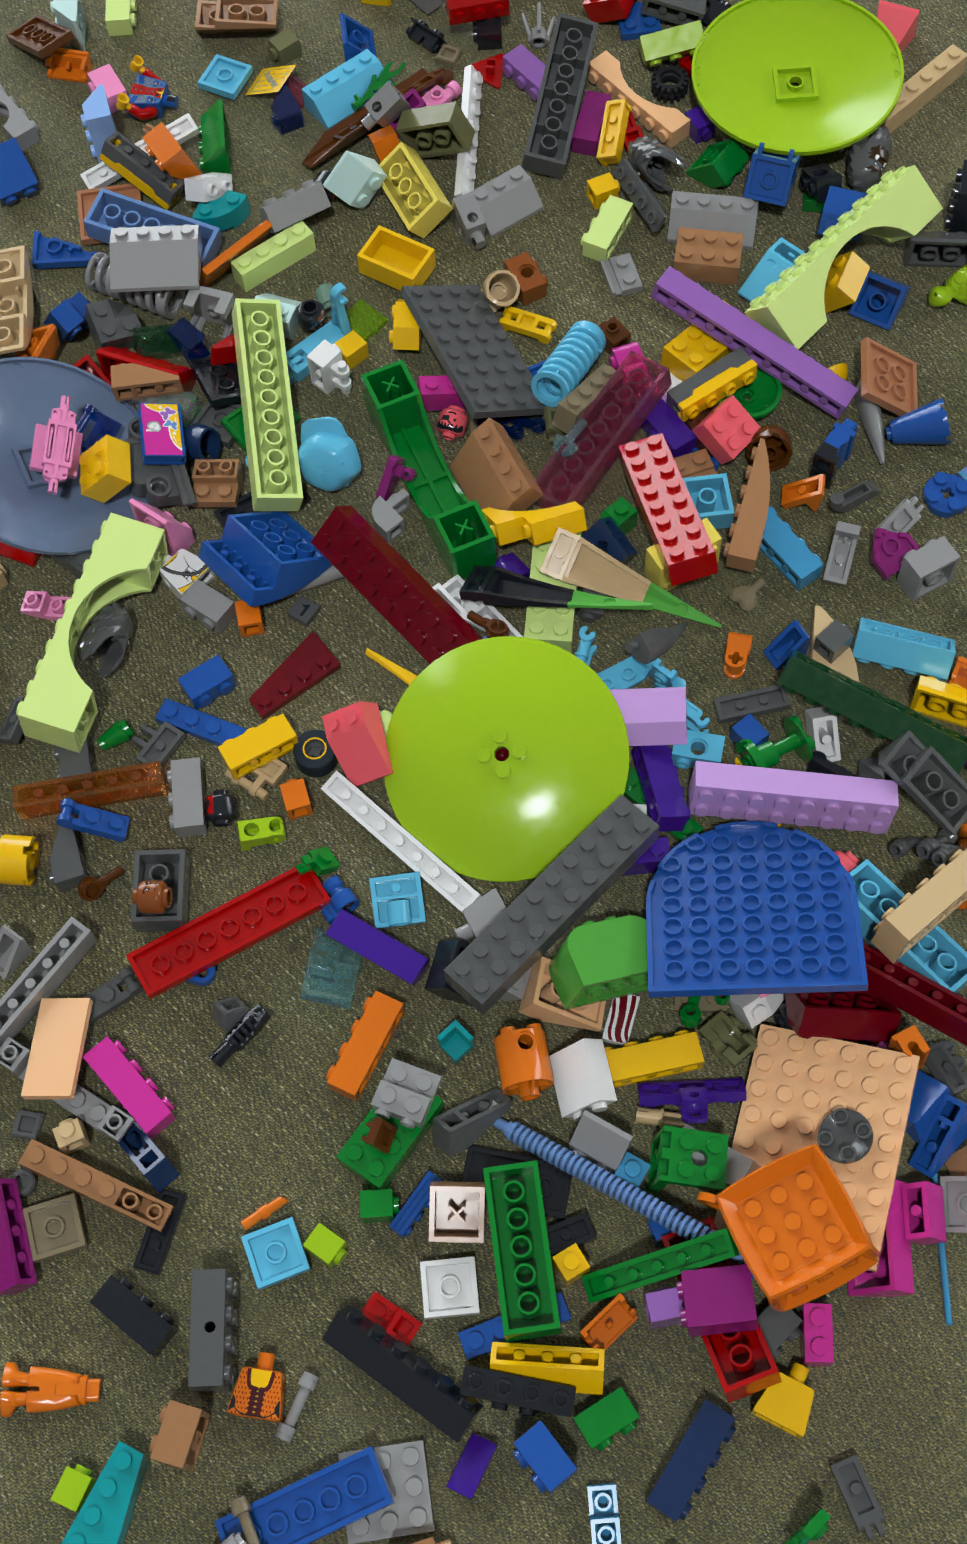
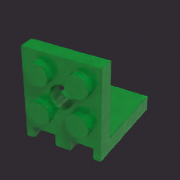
M664 1125L651 1139L649 1162L651 1168L648 1174L647 1193L658 1194L667 1184L720 1192L725 1190L729 1135ZM694 1152L704 1155L706 1160L704 1166H697L693 1163L692 1154Z

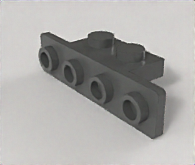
M622 158L613 175L651 230L658 232L667 218L666 210L647 183L640 179L628 160Z

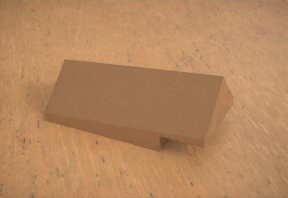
M198 0L195 31L198 34L278 32V0Z

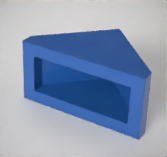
M794 620L763 653L775 669L779 670L786 665L793 650L804 655L807 654L811 637L798 620Z

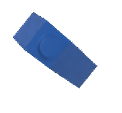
M945 1093L908 1165L929 1178L934 1177L967 1138V1102Z

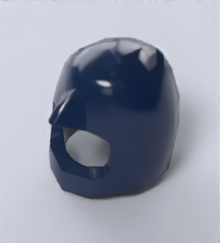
M196 423L183 427L185 446L187 448L186 456L192 467H194L195 459H206L203 454H211L209 459H219L221 439L215 428Z

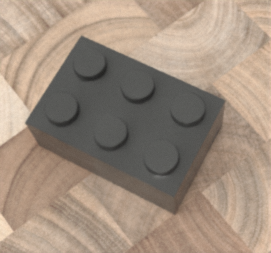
M136 850L133 890L137 889L143 880L164 881L172 889L173 895L171 907L167 908L162 914L141 913L137 905L133 904L132 901L131 923L136 932L173 931L186 924L188 921L190 858L186 850Z

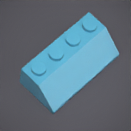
M366 49L302 88L304 107L328 130L355 112L351 106L355 101L353 96L357 94L358 97H362L370 84L372 75L376 74L378 79L383 69L380 60ZM370 99L364 101V105H362L360 108H362L363 106H365V104H366Z
M861 617L852 653L856 660L862 663H870L872 661L880 663L879 665L883 668L894 669V667H897L911 675L921 673L941 681L942 679L948 680L956 650L954 639Z

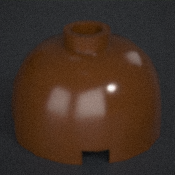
M777 425L761 426L747 445L746 456L748 461L753 465L754 461L750 460L753 446L758 447L760 438L765 439L769 471L780 470L787 466L792 456L793 445L790 435Z

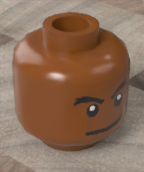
M143 880L132 893L133 904H136L138 910L144 914H162L172 904V889L164 881Z

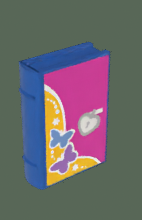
M139 403L138 420L143 465H184L187 461V448L185 446L183 415L180 404Z

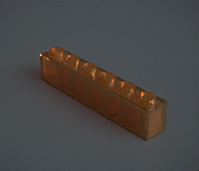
M160 761L12 786L14 809L21 820L61 813L60 804L64 798H69L78 804L94 808L168 795L165 771Z

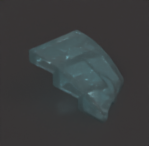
M315 927L299 998L350 1009L361 955L323 934V929L320 927Z

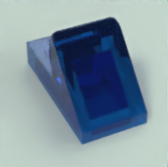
M184 317L166 330L189 365L191 359L210 355V352L202 342L205 338L204 334Z

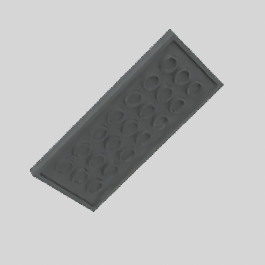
M478 285L402 286L400 294L472 419L543 415L546 405L541 403L532 392L531 381L533 376L501 323H499L498 318Z

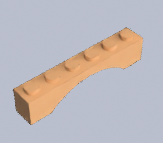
M604 51L589 62L588 80L600 88L604 94H610L611 99H626L632 107L634 119H637L648 131L655 134L661 142L672 148L689 136L691 120L677 108L660 106L637 95L624 80L620 69V61L609 52Z

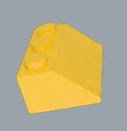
M920 675L910 708L925 716L967 728V689L962 688L958 684L938 681L935 677Z

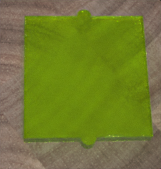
M360 299L351 308L348 307L346 311L351 331L354 330L365 341L372 335L378 334V330L388 323V319L363 299Z

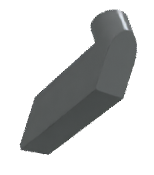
M863 481L842 493H833L830 496L829 505L837 512L846 513L882 492L874 482Z

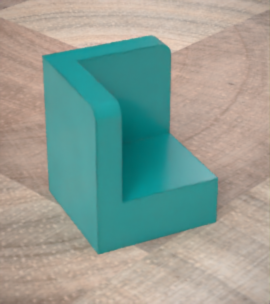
M456 1019L437 1036L438 1046L455 1064L475 1047L473 1036Z

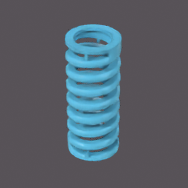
M589 321L574 323L538 370L537 374L532 378V392L541 403L546 406L557 407L558 403L579 385L599 355L604 351L606 347L605 334L596 324Z

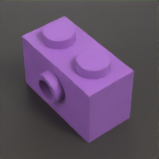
M661 1287L655 1289L654 1292L645 1294L644 1305L650 1330L681 1324L680 1310L685 1309L684 1299L679 1300L677 1287Z

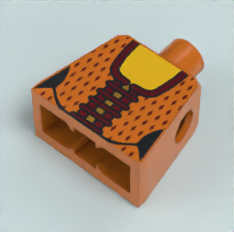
M259 1352L256 1368H242L230 1399L227 1413L260 1420L284 1422L285 1375L281 1372L273 1371L275 1354Z

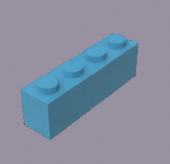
M769 506L760 550L791 584L800 591L821 576L822 560L817 554H813L807 548L805 541L802 538H798L792 532L790 525L787 522H783L777 516L775 509Z

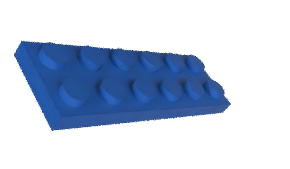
M370 1446L251 1503L252 1511L249 1514L261 1544H311L395 1502L373 1446ZM232 1513L214 1521L221 1542L232 1533L237 1534L240 1531L244 1535L239 1519L234 1518Z

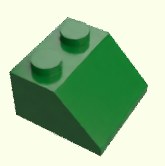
M732 138L709 145L685 172L688 176L712 189L720 186L724 188L732 182V177L743 170L749 156L740 142Z

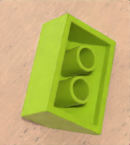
M701 20L640 36L638 49L644 66L656 67L661 65L662 61L669 59L670 62H675L688 54L692 57L696 45L703 34Z

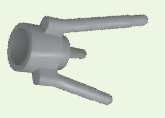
M538 2L537 26L532 31H530L524 13H521V17L527 33L528 44H531L534 48H543L550 43V36L556 17H552L546 31L541 26V2Z

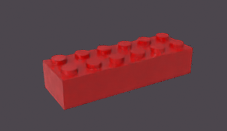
M713 1217L700 1221L705 1226L711 1227V1230L715 1229L718 1231ZM670 1233L661 1237L665 1248L688 1241L684 1239V1236L680 1237L677 1233ZM729 1258L698 1269L733 1266V1263ZM681 1274L677 1275L678 1282H681ZM759 1324L758 1330L701 1336L728 1404L782 1382L779 1370Z

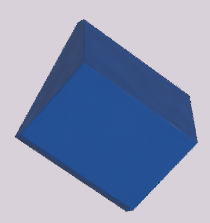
M341 12L339 19L345 62L366 49L376 56L373 31Z
M920 1070L917 1072L906 1127V1133L917 1144L921 1141L945 1093L950 1094L948 1086Z

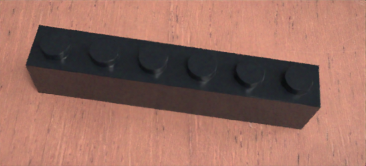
M348 1304L340 1310L322 1338L328 1345L456 1443L468 1432L483 1407L476 1398L461 1395L460 1388L454 1384L450 1377L439 1373L431 1367V1364L426 1359L418 1357L409 1350L405 1343L394 1339L386 1333V1330L381 1325L373 1323L356 1307Z

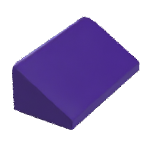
M472 1433L446 1487L472 1501L498 1446Z

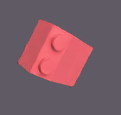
M359 701L322 716L327 741L347 779L355 787L393 774L378 703Z

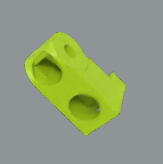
M281 817L237 821L241 851L251 850V847L277 844L286 839L284 823Z

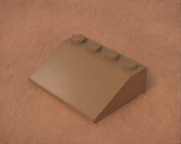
M490 417L472 431L450 465V469L466 497L470 501L477 500L481 509L491 507L506 511H525L544 495L503 425Z

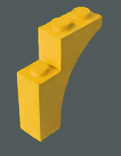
M576 501L529 511H506L491 507L481 509L499 546L522 539H528L534 546L553 541L558 527L574 534L587 530L584 508Z

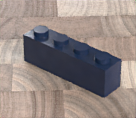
M705 1399L645 1503L674 1523L679 1518L684 1521L692 1507V1504L688 1502L693 1492L699 1495L707 1481L703 1477L708 1466L712 1469L715 1467L722 1453L717 1451L722 1441L728 1443L736 1430V1427L732 1426L735 1418Z

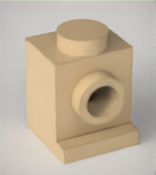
M78 1118L63 1120L58 1124V1127L52 1129L58 1147L65 1155L91 1145L85 1125Z

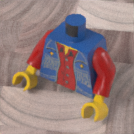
M135 55L130 63V69L134 72L140 71L141 74H137L129 96L125 93H119L116 107L119 110L126 108L130 118H138L141 121L161 119L164 117L167 107H178L179 98L176 95H170L168 84L156 76L149 68H144L143 58Z

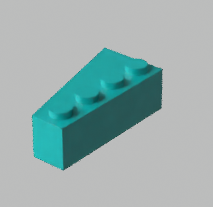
M119 1441L61 1544H125V1537L134 1515L133 1510L137 1496L140 1494L150 1457Z

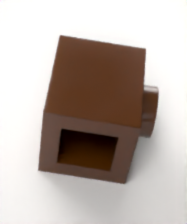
M614 317L602 322L598 326L605 334L606 347L604 350L610 355L612 348L629 344L631 341V332Z

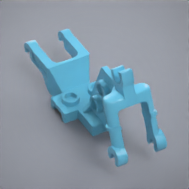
M585 625L579 630L580 642L574 655L589 666L592 656L597 653V646H591L596 638V633L591 632L589 635H586L588 627ZM631 656L597 673L609 690L630 689L648 677L652 678L654 688L686 687V681L677 677V671L674 669L669 671L662 665V660L659 658L648 664H643ZM686 698L687 730L700 732L701 728L709 725L710 719L705 718L701 721L702 710ZM705 729L703 732L709 733V729Z

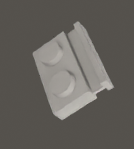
M630 253L610 257L607 261L600 260V268L612 299L618 295L626 296L643 291L642 282Z

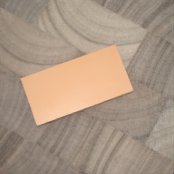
M41 998L21 1093L22 1098L74 1099L93 1004L90 998Z

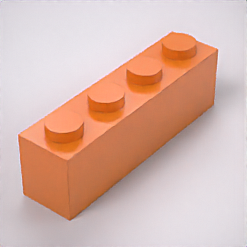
M375 991L372 997L369 996L363 1006L364 1013L360 1020L356 1019L349 1042L343 1043L339 1050L338 1056L340 1058L336 1066L332 1065L326 1075L329 1089L355 1102H358L405 1013L402 1002L378 991Z

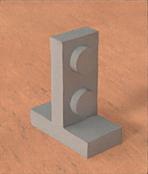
M841 521L837 522L823 582L846 586L861 526Z

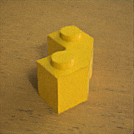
M398 299L396 304L392 305V318H394L393 330L389 331V343H393V350H420L422 331L405 301Z

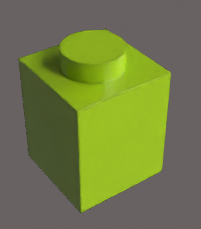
M318 1223L303 1244L306 1251L331 1269L335 1264L340 1265L348 1253L346 1251L348 1247L346 1242L321 1223Z
M79 1464L76 1465L75 1469L66 1466L50 1500L79 1513L97 1481L96 1478L91 1477L92 1470Z

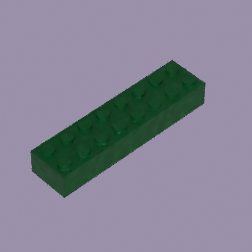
M793 650L778 680V683L782 684L781 688L791 694H794L796 691L804 695L803 699L810 704L817 705V703L824 705L828 713L837 717L841 714L849 718L848 722L858 728H861L863 725L871 729L870 733L880 739L887 737L894 741L905 731L910 730L926 748L932 746L958 774L960 773L967 760V736Z

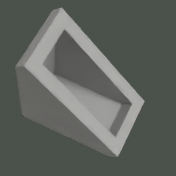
M6 925L1 926L0 976L5 980L14 973L33 951L20 935Z

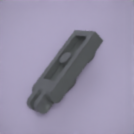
M857 1455L829 1466L858 1532L864 1531L869 1542L875 1540L871 1530L873 1526L879 1537L886 1535L881 1524L886 1521L885 1516Z

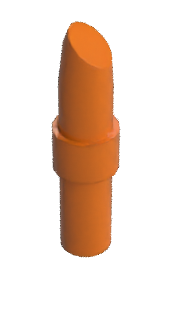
M279 1196L268 1204L257 1208V1211L240 1221L245 1231L261 1220L272 1216V1213L284 1206L289 1199Z

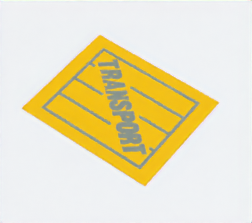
M296 65L263 68L245 96L279 92Z

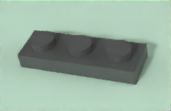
M782 684L715 698L713 699V705L718 722L723 724L741 720L749 713L755 717L790 709L791 704L787 692L781 688Z

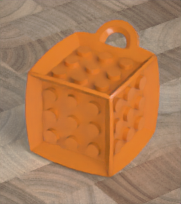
M812 1144L782 1156L751 1172L717 1195L707 1192L698 1193V1202L721 1211L741 1256L768 1298V1302L773 1310L784 1312L825 1295L859 1276L880 1260V1252L873 1246L846 1190L827 1161L823 1149L818 1145Z

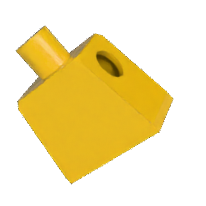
M794 1362L788 1376L779 1372L782 1382L766 1388L750 1413L801 1439L806 1431L815 1392L812 1388L804 1385L810 1370Z

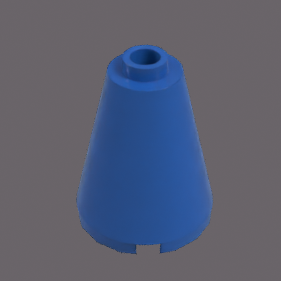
M943 398L889 421V426L885 427L887 440H892L893 444H950L951 440L946 438V436H950L947 412L943 410V407H940L941 404H944Z

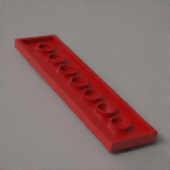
M296 867L130 952L126 957L150 1000L321 910L330 903L331 899L314 871L300 875Z

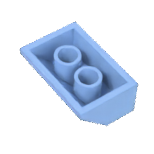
M103 84L98 85L82 104L84 114L80 115L83 127H88V130H85L88 143L93 142V145H90L93 158L97 157L99 163L103 162L99 157L104 141L117 131Z

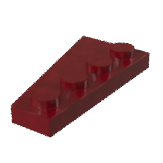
M312 631L248 699L249 703L264 720L339 670L341 665L316 633Z

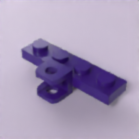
M743 1078L637 1083L640 1106H680L681 1119L686 1124L706 1123L708 1120L707 1104L712 1102L736 1103L738 1101H746V1088Z

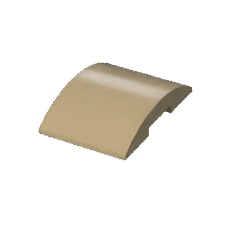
M25 245L0 250V355L25 350L30 343L34 316L33 289Z

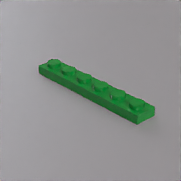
M724 1228L581 1277L589 1303H593L618 1295L619 1293L680 1275L681 1271L695 1270L740 1254L729 1229Z

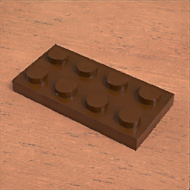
M38 14L5 35L9 43L41 59L51 57L55 50L66 47L70 44V40L75 38L72 30Z

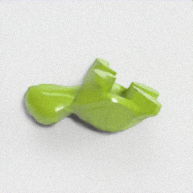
M967 264L951 274L945 281V286H934L930 290L929 306L934 308L946 306L953 298L967 305Z

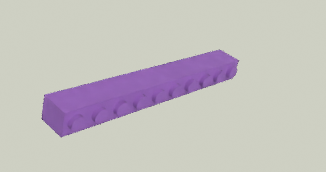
M671 266L668 267L655 284L651 294L653 299L734 351L742 347L752 360L757 363V367L835 418H840L859 390L850 382L836 375L832 370L819 364L812 357L796 349L792 344L787 343L775 333L770 332L755 320L750 319L737 308L730 306L718 296L707 291L700 284L695 283Z

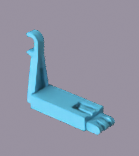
M342 283L336 284L330 291L332 305L331 321L286 352L290 385L296 381L300 382L310 375L306 356L323 340L334 344L351 331L344 307L349 300L344 295H340L346 290Z

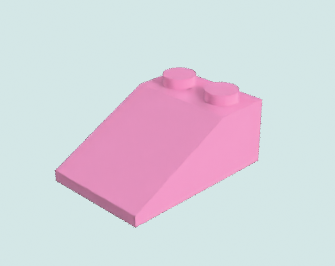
M133 498L129 500L136 521L165 529L167 549L171 556L175 555L180 549L188 550L195 542L193 530L187 523H180L168 511L163 512L152 505Z

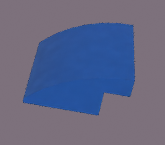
M285 511L228 515L222 539L202 541L198 556L250 607L264 605L296 592L319 577L332 565L311 543L314 537Z

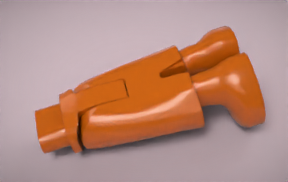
M7 1362L3 1371L2 1386L4 1388L28 1386L30 1391L2 1390L0 1395L1 1417H11L19 1406H26L27 1413L67 1409L80 1405L86 1406L87 1402H99L101 1379H89V1375L83 1376L70 1371L31 1366L30 1372L25 1373L19 1370L15 1362Z

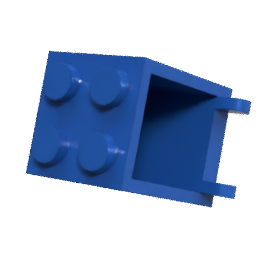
M760 142L759 147L752 156L743 197L785 207L792 198L802 156H794L795 150L790 149L789 155L765 152V143Z

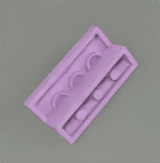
M686 687L610 690L622 713L627 728L629 746L687 744Z

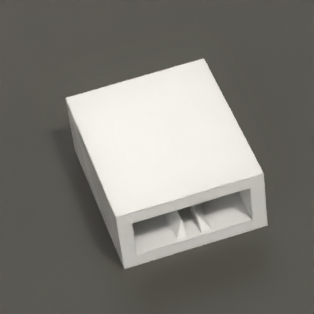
M583 1038L549 1056L562 1118H573L574 1121H580L585 1110L590 1113L602 1112L608 1109L607 1105L617 1101L602 1039Z

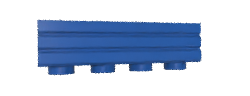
M431 1171L427 1172L389 1225L390 1230L403 1239L406 1236H410L414 1230L413 1225L416 1222L419 1223L424 1216L423 1211L426 1208L429 1209L430 1181H443Z

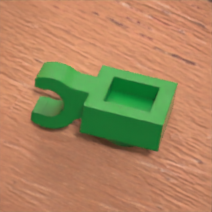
M325 846L308 851L306 855L300 858L303 863L295 866L300 875L314 871L317 876L337 871L340 864L329 847Z

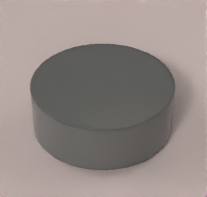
M20 1169L15 1171L10 1179H17L20 1198L29 1197L35 1192L38 1182L36 1176L31 1171Z

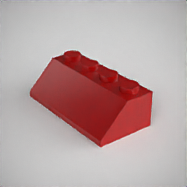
M115 346L99 348L96 351L102 372L110 381V366L122 363H135L178 375L183 387V393L166 396L186 402L196 383L192 369L184 365L179 366L169 363L164 359H155L143 353L139 354L126 348Z

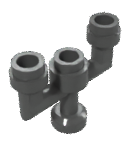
M945 829L938 832V838L936 839L933 837L923 839L909 836L905 839L899 838L895 840L889 847L890 853L896 858L907 855L911 848L917 847L918 856L922 859H932V862L937 867L943 863L947 866L951 862L950 858L959 849H963L960 846H956L958 843L957 833L951 836Z

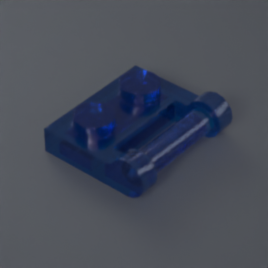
M86 404L82 410L83 414L77 422L76 432L82 433L90 419L95 421L96 424L85 441L82 440L80 450L82 452L88 450L106 434L116 438L122 426L119 422L98 412L93 405Z

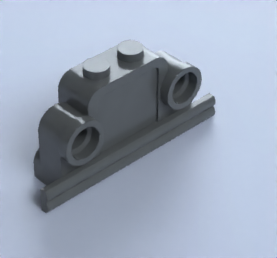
M138 417L133 418L128 425V439L124 440V442L130 444L131 483L128 485L130 492L137 497L145 496L148 504L154 507L197 505L185 464L143 465Z

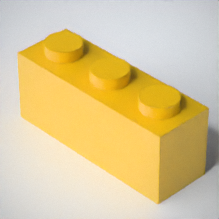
M282 713L279 716L270 717L265 723L257 727L247 729L244 734L234 739L226 740L218 747V750L235 781L291 752L294 745L298 743V739Z

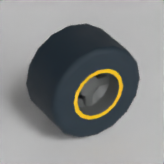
M313 729L304 732L297 738L298 743L294 745L293 754L297 767L303 774L319 778L328 775L335 769L338 760L327 741L325 731Z

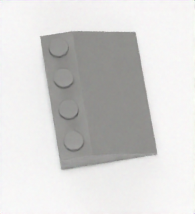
M199 225L111 228L109 242L111 293L199 289L202 259V240Z

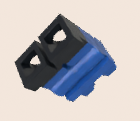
M848 418L842 424L836 422L832 431L814 455L809 478L824 474L826 476L825 488L828 490L834 482L836 470L843 465L844 460L847 461L850 458L857 433L855 432L858 427L856 422Z

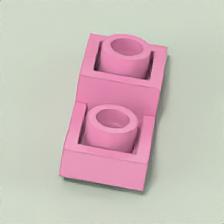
M26 591L20 612L37 618L57 621L59 618L62 619L65 613V603L68 598L71 599L72 597L50 596L47 591Z

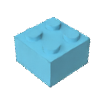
M727 474L683 478L701 520L707 517L715 529L730 528L735 511Z

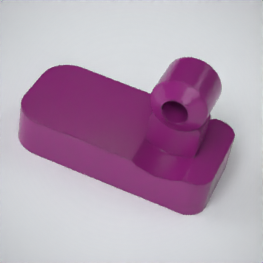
M392 455L388 458L376 499L381 496L387 501L394 494L399 477L405 481L415 479L416 471L413 468H407V466L402 465L404 458L397 455Z

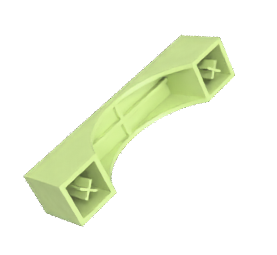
M915 165L906 168L902 166L894 172L890 170L882 175L880 178L882 181L871 186L866 191L867 195L864 198L855 201L852 204V210L842 214L837 219L838 223L835 226L833 225L823 232L824 236L820 240L814 241L808 247L809 251L806 254L798 256L791 268H787L779 274L780 279L777 282L769 284L764 289L765 293L762 296L756 297L749 303L750 307L744 312L747 317L755 320L787 343L792 344L796 349H799L827 322L824 293L828 272L840 249L852 237L859 233L869 234L882 238L889 243L913 237L943 209Z
M110 513L108 520H104L102 523L101 535L92 545L91 557L86 559L83 564V574L80 579L75 581L72 598L67 599L64 606L65 613L62 619L59 618L57 620L53 639L48 640L45 647L46 654L43 660L40 659L38 661L34 680L29 681L26 688L27 695L24 701L19 702L16 710L24 736L80 753L98 713L93 690L84 683L74 666L79 638L90 620L101 611V608L132 594L151 592L160 573V568L163 566L168 555L165 529L114 513Z

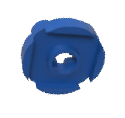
M936 473L933 478L928 480L923 491L922 498L928 505V510L944 518L952 517L953 514L963 513L967 508V481L953 474ZM943 492L950 493L952 497L944 498Z

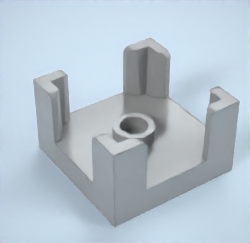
M200 285L199 289H190L183 302L184 310L188 311L189 308L192 309L193 307L195 310L189 323L190 332L200 334L206 321L226 325L221 336L222 340L233 334L232 310L235 302L234 294Z

